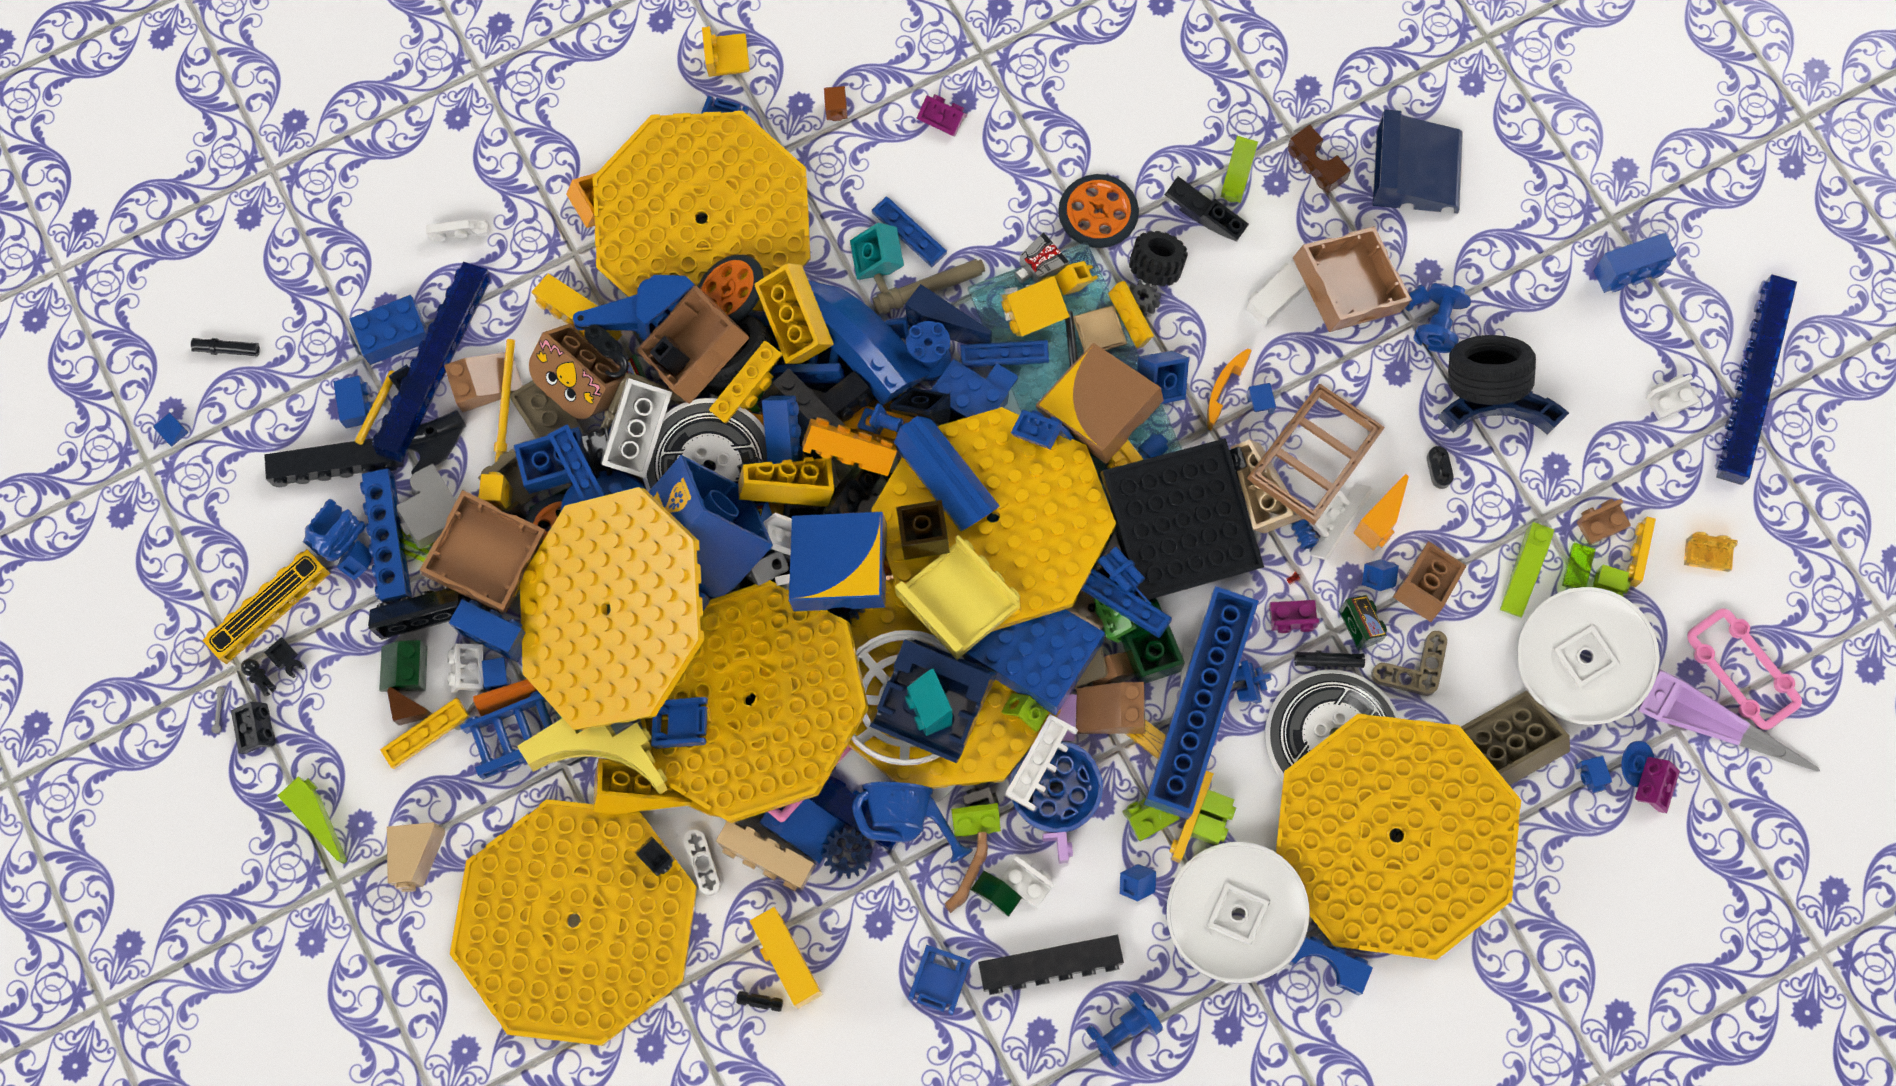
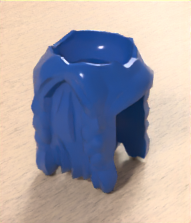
M328 499L324 507L320 508V511L316 513L315 518L311 519V523L305 527L303 543L310 547L317 555L325 557L327 561L334 562L349 550L359 534L364 531L366 524L363 521L359 522L349 509L342 511L341 506L336 505L334 500Z

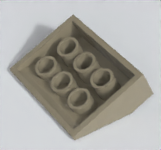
M1527 690L1461 726L1463 731L1509 786L1570 752V735L1541 704L1532 698Z

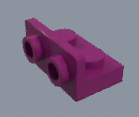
M936 94L933 97L926 95L916 119L955 137L963 118H966L968 115L963 112L964 108L955 103H952V106L945 104L946 99Z
M1315 600L1269 603L1271 631L1278 630V633H1289L1294 629H1300L1301 632H1311L1320 624L1319 618H1317Z
M1648 757L1635 799L1638 802L1649 803L1658 812L1667 814L1680 770L1669 760Z

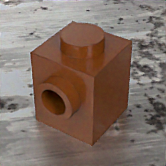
M845 86L824 88L827 120L841 121L842 119H848Z

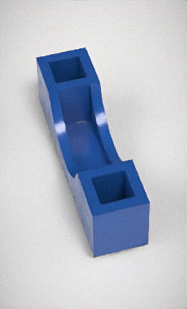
M1311 936L1310 939L1305 937L1300 950L1290 961L1289 965H1295L1304 957H1319L1328 962L1333 968L1336 975V986L1358 996L1362 995L1373 967L1367 965L1368 961L1358 956H1355L1353 959L1345 955L1346 951L1333 946L1331 949L1323 945L1324 941Z

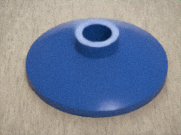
M1634 741L1630 743L1622 756L1621 767L1623 776L1627 783L1633 787L1639 786L1647 758H1655L1651 747L1646 742Z

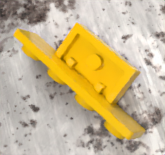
M764 341L709 408V411L724 423H727L740 407L747 410L752 408L757 403V397L761 392L766 391L770 387L774 377L769 371L782 356V353L767 341Z

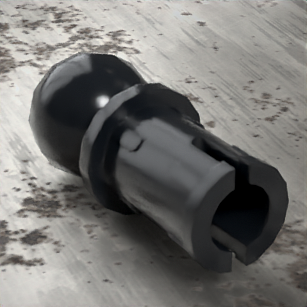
M248 658L242 662V673L250 676L249 681L255 683L264 696L270 695L266 687L272 693L276 690V686L265 675L266 671L259 669V663L255 659Z

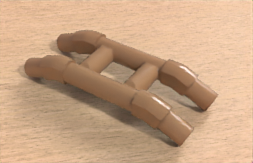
M978 832L977 851L958 891L944 903L945 908L950 913L967 900L975 878L987 858L988 844L986 832Z

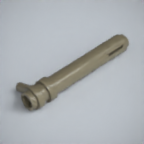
M974 259L898 289L896 287L888 289L882 275L878 273L874 276V280L881 293L876 294L877 297L872 298L875 310L878 314L883 313L884 315L890 313V310L894 308L898 310L903 308L920 284L936 293L981 276L982 272H985V267L981 259Z

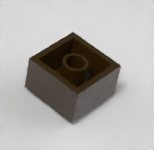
M942 500L896 507L904 560L950 553Z

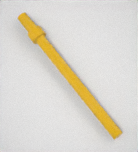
M513 339L506 340L497 442H494L495 462L498 461L502 453L507 452L508 447L506 434L515 340Z

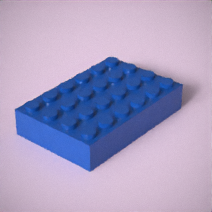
M1065 609L992 631L962 657L965 660L979 663L985 668L997 672L995 680L1019 694L1030 695L1045 710L1056 716L1103 644L1105 632Z

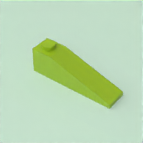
M1237 136L1220 197L1229 202L1241 203L1258 141Z
M1532 522L1526 529L1500 607L1501 611L1520 618L1523 617L1548 552L1554 529Z
M298 776L277 796L338 862L345 864L347 858L323 801L315 791L318 787L309 778L304 780Z

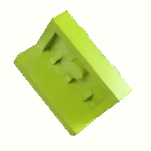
M1146 798L1129 804L1127 809L1122 811L1139 841L1180 819L1179 816L1144 805Z
M998 803L951 809L955 837H967L978 834V832L991 834L1001 831Z

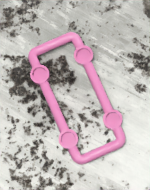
M1719 609L1688 632L1687 640L1695 649L1694 658L1701 664H1707L1738 702V710L1743 718L1751 719L1762 730L1772 729L1801 707L1802 698L1794 688L1795 680L1789 674H1782L1749 634L1750 625L1747 621L1737 619L1728 609ZM1723 617L1730 624L1729 633L1731 636L1742 639L1775 679L1774 688L1779 693H1786L1792 700L1790 704L1766 721L1759 714V704L1755 700H1747L1714 659V649L1708 644H1702L1697 638L1699 634Z

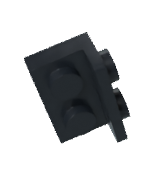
M248 702L231 710L239 754H247L261 747L275 746L267 703Z

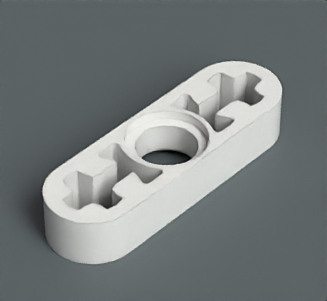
M691 830L685 836V845L699 889L707 896L716 895L721 888V882L706 836L700 830ZM696 835L698 838H702L699 841V846L701 850L706 848V852H698L693 856L692 853L697 852L694 844H690V841L693 840L692 836ZM705 856L709 859L707 868L699 869L697 867L696 861L699 857ZM713 870V874L708 875L712 882L716 881V884L713 885V890L709 891L708 888H704V885L707 884L705 876L703 875L700 878L699 874H706Z

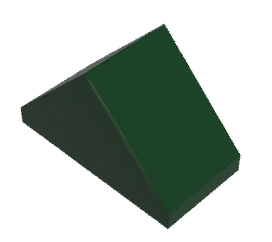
M986 871L982 872L970 889L1008 917L1022 899L1004 881Z

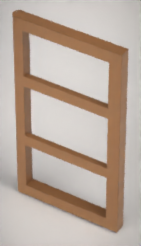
M1318 384L1248 475L1247 479L1312 525H1315L1385 427L1322 384ZM1319 397L1370 431L1356 452L1305 418ZM1298 425H1301L1350 459L1334 483H1331L1281 449ZM1275 456L1327 490L1314 510L1261 475Z

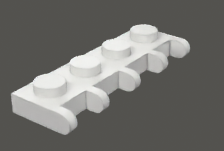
M1050 714L1005 796L1034 811L1036 806L1029 802L1035 789L1043 793L1045 792L1046 788L1039 784L1046 769L1054 773L1056 772L1057 767L1050 764L1057 749L1067 752L1068 747L1061 744L1067 731L1077 734L1078 729Z

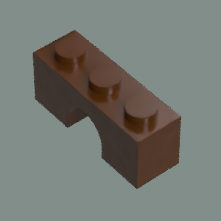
M1308 125L1290 138L1287 148L1289 154L1302 164L1304 171L1313 176L1318 187L1324 189L1329 194L1348 180L1351 170L1338 155L1330 160H1321L1316 156L1315 153L1321 149L1324 139L1311 125Z

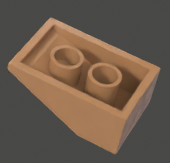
M505 352L463 358L444 365L456 404L462 413L501 399ZM513 360L510 393L523 386L515 360Z
M1428 541L1402 580L1393 598L1432 622L1445 606L1466 565Z
M1119 682L1076 688L1077 734H1145L1144 682Z

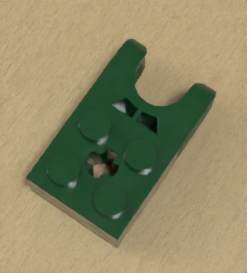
M1156 598L1149 600L1151 605L1162 611ZM1135 624L1136 629L1121 636V642L1137 682H1144L1146 684L1182 671L1185 662L1170 625H1168L1160 638Z

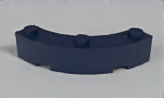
M1531 391L1518 401L1498 405L1479 404L1459 398L1446 407L1438 416V419L1454 433L1460 427L1475 419L1487 416H1510L1527 421L1548 435L1569 412L1550 398H1544Z

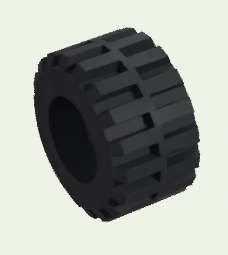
M1147 231V233H1142L1136 238L1129 260V268L1144 283H1150L1153 286L1160 285L1161 287L1173 285L1181 277L1188 256L1187 248L1174 235L1171 236L1169 233H1162L1161 231Z

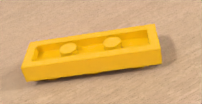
M1125 281L1118 282L1108 295L1136 348H1142L1154 335Z
M1647 516L1641 523L1638 522L1635 535L1637 536V541L1633 544L1630 552L1633 560L1626 571L1629 572L1628 580L1631 581L1630 586L1637 587L1643 582L1656 521L1655 518Z

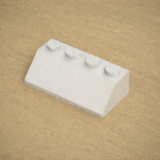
M630 378L626 379L601 458V465L643 478L646 477L672 392Z

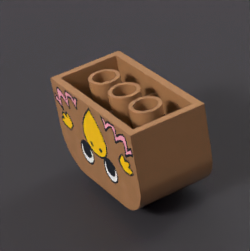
M570 323L543 332L529 360V372L534 383L548 397L559 404L564 411L577 419H586L608 410L620 382L625 378V375L620 378H612L606 375V370L615 373L621 367L612 359L604 357L586 340L585 336Z

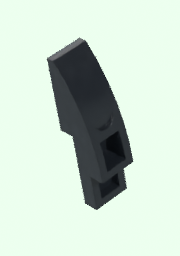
M1177 176L1164 194L1181 207L1179 210L1211 231L1236 242L1249 225V223L1218 200L1214 199L1211 201L1179 176Z
M856 464L834 489L830 503L824 513H852L861 498L869 495L881 474L858 467L859 464Z

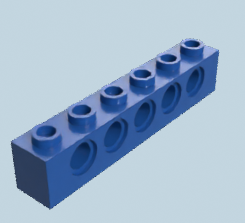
M387 468L362 474L363 482H360L362 494L365 495L366 502L363 503L365 515H368L369 522L366 523V531L368 536L371 537L369 552L371 557L374 558L372 573L374 578L377 579L375 594L377 599L383 603L389 602L391 604L398 602L402 597H412L403 530L400 526L401 519L397 511L399 503L395 476ZM379 492H383L379 499H375ZM386 512L385 517L378 520L379 515ZM389 533L388 538L384 541H381V537L384 534ZM388 554H392L391 559L384 562V558ZM395 575L394 580L387 583L389 576Z

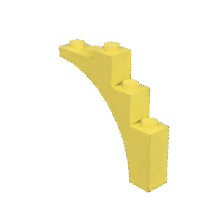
M562 718L517 746L533 772L550 763L567 758L599 757L620 762L636 770L652 784L659 794L668 790L664 783L667 781L665 774L661 768L656 770L653 766V763L656 761L649 751L652 749L649 743L652 737L645 727L641 729L637 722L616 735L610 725L591 727L583 731L573 730Z

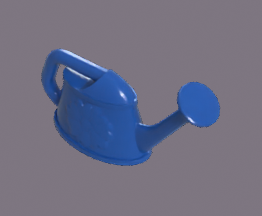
M871 782L863 784V791L857 794L853 800L852 810L860 832L868 839L903 843L912 841L923 832L925 817H929L938 825L951 846V863L963 859L973 851L972 848L964 847L958 842L934 799L931 797L933 789L930 787L902 782ZM867 800L871 814L872 828L880 831L871 830L867 825L862 812V803Z

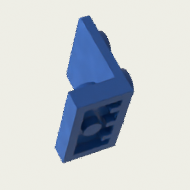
M1022 410L1011 431L1014 437L1050 450L1058 435L1069 440H1076L1070 434L1071 431L1062 426L1063 422L1052 416L1048 419L1036 410H1032V412Z

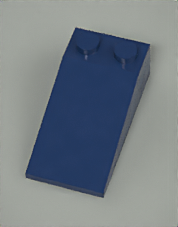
M921 284L905 303L907 323L911 327L924 321L939 322L948 331L950 340L964 344L992 343V331Z

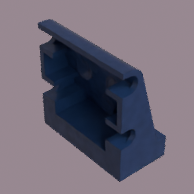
M1384 109L1376 132L1372 206L1400 208L1402 204L1410 203L1413 204V210L1441 212L1445 207L1454 208V213L1458 214L1460 210L1462 130L1401 115L1402 111Z
M915 638L904 639L893 666L894 672L890 680L887 681L877 706L878 712L869 727L957 763L987 695L993 686L997 672L963 658L956 660L951 653ZM934 669L953 710L952 726L926 736L923 729H918L914 717L917 715L914 709H909L905 696H907V687L927 671Z

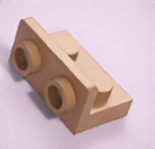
M1609 499L1601 504V508L1594 510L1592 507L1581 513L1582 517L1576 523L1589 546L1631 526L1621 508V505L1624 503L1622 499L1616 501Z

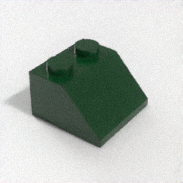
M421 640L396 641L382 646L379 691L387 692L389 687L396 691H426L428 646Z

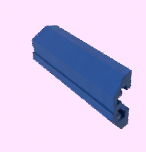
M916 416L910 422L900 427L894 441L896 449L936 501L942 500L943 510L960 531L965 530L1000 507L932 419Z

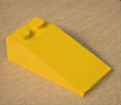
M598 758L594 776L593 812L620 814L689 806L690 799L667 785L668 790L659 794L652 784L636 770L620 762Z

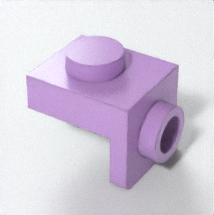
M1047 832L1043 834V842L1057 841L1059 864L1068 863L1069 857L1073 856L1072 843H1067L1066 832Z

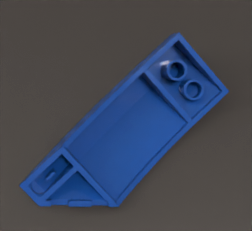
M808 280L834 343L831 348L869 386L872 394L882 406L930 375L923 364L911 356L906 344L893 329L862 301L840 287Z

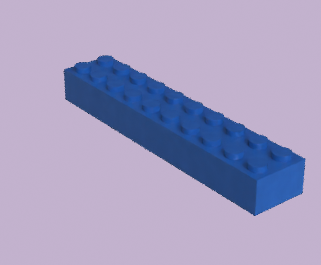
M1215 586L1209 599L1144 805L1187 820L1191 817L1259 603L1258 600Z

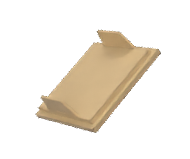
M1114 305L1073 316L1084 352L1092 343H1095L1104 350L1127 344Z

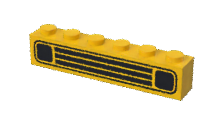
M308 549L298 553L292 563L287 567L281 568L270 582L264 583L254 596L245 599L239 609L228 614L224 618V622L218 627L211 629L202 641L219 660L228 664L331 573Z

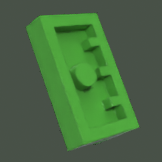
M1094 599L1096 604L1095 612L1103 622L1104 627L1102 629L1107 639L1119 643L1122 641L1121 636L1136 629L1134 622Z

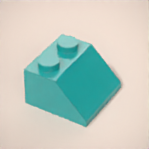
M876 223L850 240L856 278L858 280L873 278L878 273L882 276L890 275L904 266L897 227Z
M931 669L907 687V696H905L909 709H914L917 715L914 717L918 729H923L926 736L952 726L953 710L934 669Z

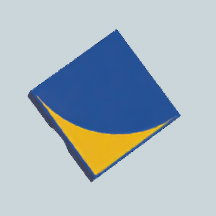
M883 512L792 516L789 602L793 611L828 610L838 607L851 609L885 608L886 576L884 572V559L887 544V522Z

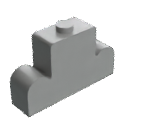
M434 464L415 472L411 476L410 485L414 496L397 505L398 515L402 521L400 526L406 536L410 534L419 549L435 542L441 535L446 525L447 517L456 502Z

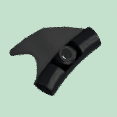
M457 409L437 419L397 429V439L400 448L411 449L420 455L419 462L411 471L412 475L431 464L436 466L447 459L457 444L463 429L467 427Z

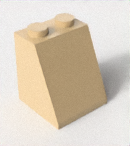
M434 822L388 826V884L395 886V889H402V892H414L416 887H423L445 836V829Z

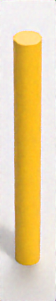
M389 371L355 439L356 443L361 445L364 443L393 385L389 375L395 371Z

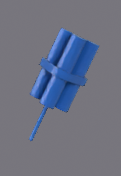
M1114 547L1109 554L1102 556L1098 560V563L1110 575L1109 578L1113 582H1116L1126 593L1129 591L1135 593L1137 591L1151 605L1149 600L1137 588L1145 580V577L1136 569L1135 563L1132 560H1128L1117 547Z

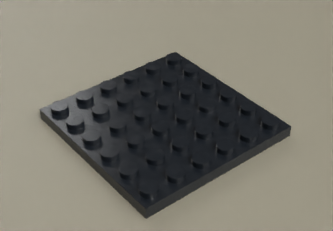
M1226 438L1100 472L1124 555L1128 560H1132L1135 563L1136 569L1145 577V580L1137 588L1148 600L1264 568ZM1136 591V596L1140 597L1145 601V599Z

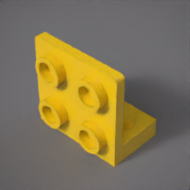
M710 26L702 27L705 64L709 77L750 71L745 33L716 37V34L711 33Z

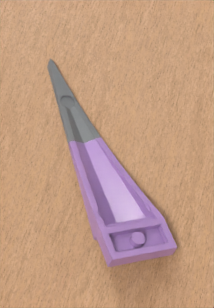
M1661 669L1657 673L1650 693L1638 707V711L1658 721L1730 742L1814 771H1820L1816 765L1689 683Z

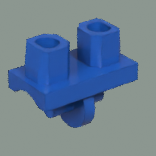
M1248 660L1242 661V665L1238 666L1234 681L1246 680L1247 687L1237 690L1239 702L1262 703L1258 684L1261 691L1268 690L1266 682L1272 680L1271 674H1264L1262 667L1255 669L1256 676L1253 664L1249 663Z

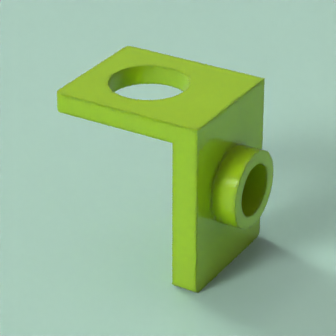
M1015 693L1011 694L1001 711L1006 715L1018 716L1032 730L1037 732L1048 715V712L1030 695ZM1019 700L1018 705L1014 709H1010L1013 702Z

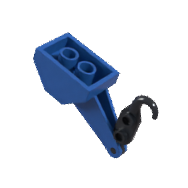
M653 275L651 278L645 279L640 283L637 295L576 312L573 315L574 326L578 330H585L586 340L604 357L613 359L621 365V369L618 372L605 371V374L609 377L620 378L627 373L629 364L617 340L606 330L638 331L639 337L645 341L656 327L670 315L674 307L695 284L686 276Z

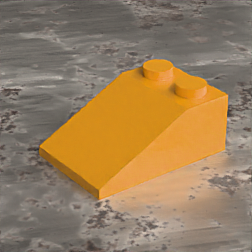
M596 173L573 179L566 193L586 228L595 226L593 176Z
M1407 474L1362 518L1354 531V534L1373 551L1378 546L1384 547L1395 533L1393 527L1397 523L1409 479Z

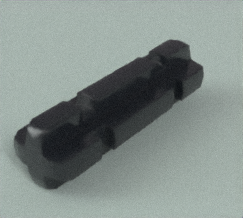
M739 991L737 994L736 1003L746 1006L749 1004L750 1007L767 1010L771 1008L772 1011L778 1012L783 1007V1000L781 998L773 997L771 999L770 996L754 993L749 995L748 992Z

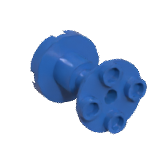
M1433 283L1428 290V295L1433 302L1440 305L1438 313L1432 315L1429 324H1423L1416 328L1413 339L1420 346H1422V343L1428 345L1427 350L1437 353H1450L1452 348L1459 342L1458 336L1450 331L1453 320L1450 318L1452 309L1468 308L1471 304V299L1465 294V289L1461 286L1454 285L1448 287Z
M933 321L920 322L910 328L906 338L907 350L930 373L923 381L939 380L951 363V353L949 350L950 336L948 331L944 328L943 324Z
M1136 991L1127 996L1132 1008L1119 1018L1121 1023L1102 1037L1092 1025L1085 1029L1090 1038L1097 1043L1096 1047L1104 1058L1108 1059L1114 1068L1120 1062L1112 1048L1128 1035L1134 1038L1145 1028H1148L1156 1036L1163 1030V1026L1154 1012L1144 1004L1145 1001Z

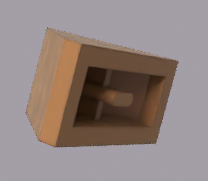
M1126 652L1104 657L1108 674L1104 678L1093 681L1092 684L1093 686L1110 684L1133 675L1134 672Z

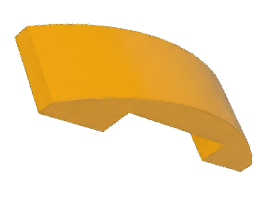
M1246 349L1235 356L1217 378L1207 408L1208 430L1212 431L1221 414L1223 405L1217 401L1232 373L1238 376L1241 375L1252 350Z

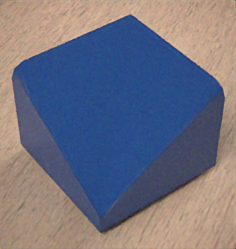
M170 412L153 426L171 447L189 433Z

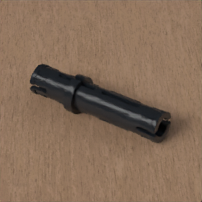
M192 338L191 340L192 352L258 357L260 354L259 343L223 341L218 338Z
M1316 650V652L1295 651L1294 664L1295 666H1315V668H1321V666L1364 668L1365 659L1363 658H1365L1364 653H1322L1321 650Z

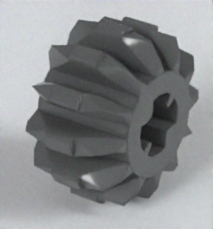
M1141 280L1138 281L1137 285L1131 283L1130 291L1144 318L1147 317V312L1154 314L1155 308L1160 306L1159 299L1161 298V294L1156 292L1157 286L1150 287V283L1144 285Z

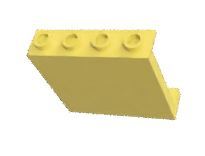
M959 535L956 536V543L949 548L950 553L939 556L906 584L901 581L895 586L897 597L956 660L1020 608L1019 593L1013 587L1009 588L1004 583L1005 580L998 571L993 572L985 557L982 555L978 556L973 551L974 547L967 539L963 540Z

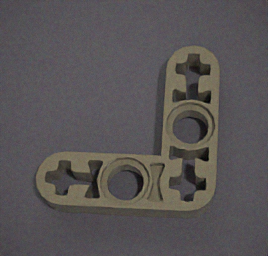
M1432 631L1426 637L1419 671L1389 663H1379L1371 672L1373 681L1379 685L1424 696L1432 695L1439 687L1447 647L1446 635L1441 631ZM1434 637H1438V641L1442 642V644L1436 647V652H1431L1434 647V642L1431 640ZM1429 657L1435 658L1438 662L1437 668H1429L1426 665V659ZM1383 668L1386 674L1392 675L1394 671L1397 673L1394 676V682H1391L1393 677L1385 676L1384 679H1381L1380 674L1377 672ZM1400 674H1408L1411 678V683L1403 685L1399 681ZM1428 674H1436V676L1432 675L1430 677L1429 683L1433 687L1426 690L1425 685L1422 683L1427 680Z

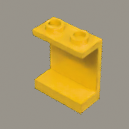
M1047 276L1035 284L1013 293L1002 295L1003 301H1001L1003 310L1009 314L1011 319L1009 321L1010 329L1017 336H1025L1070 317L1055 276Z

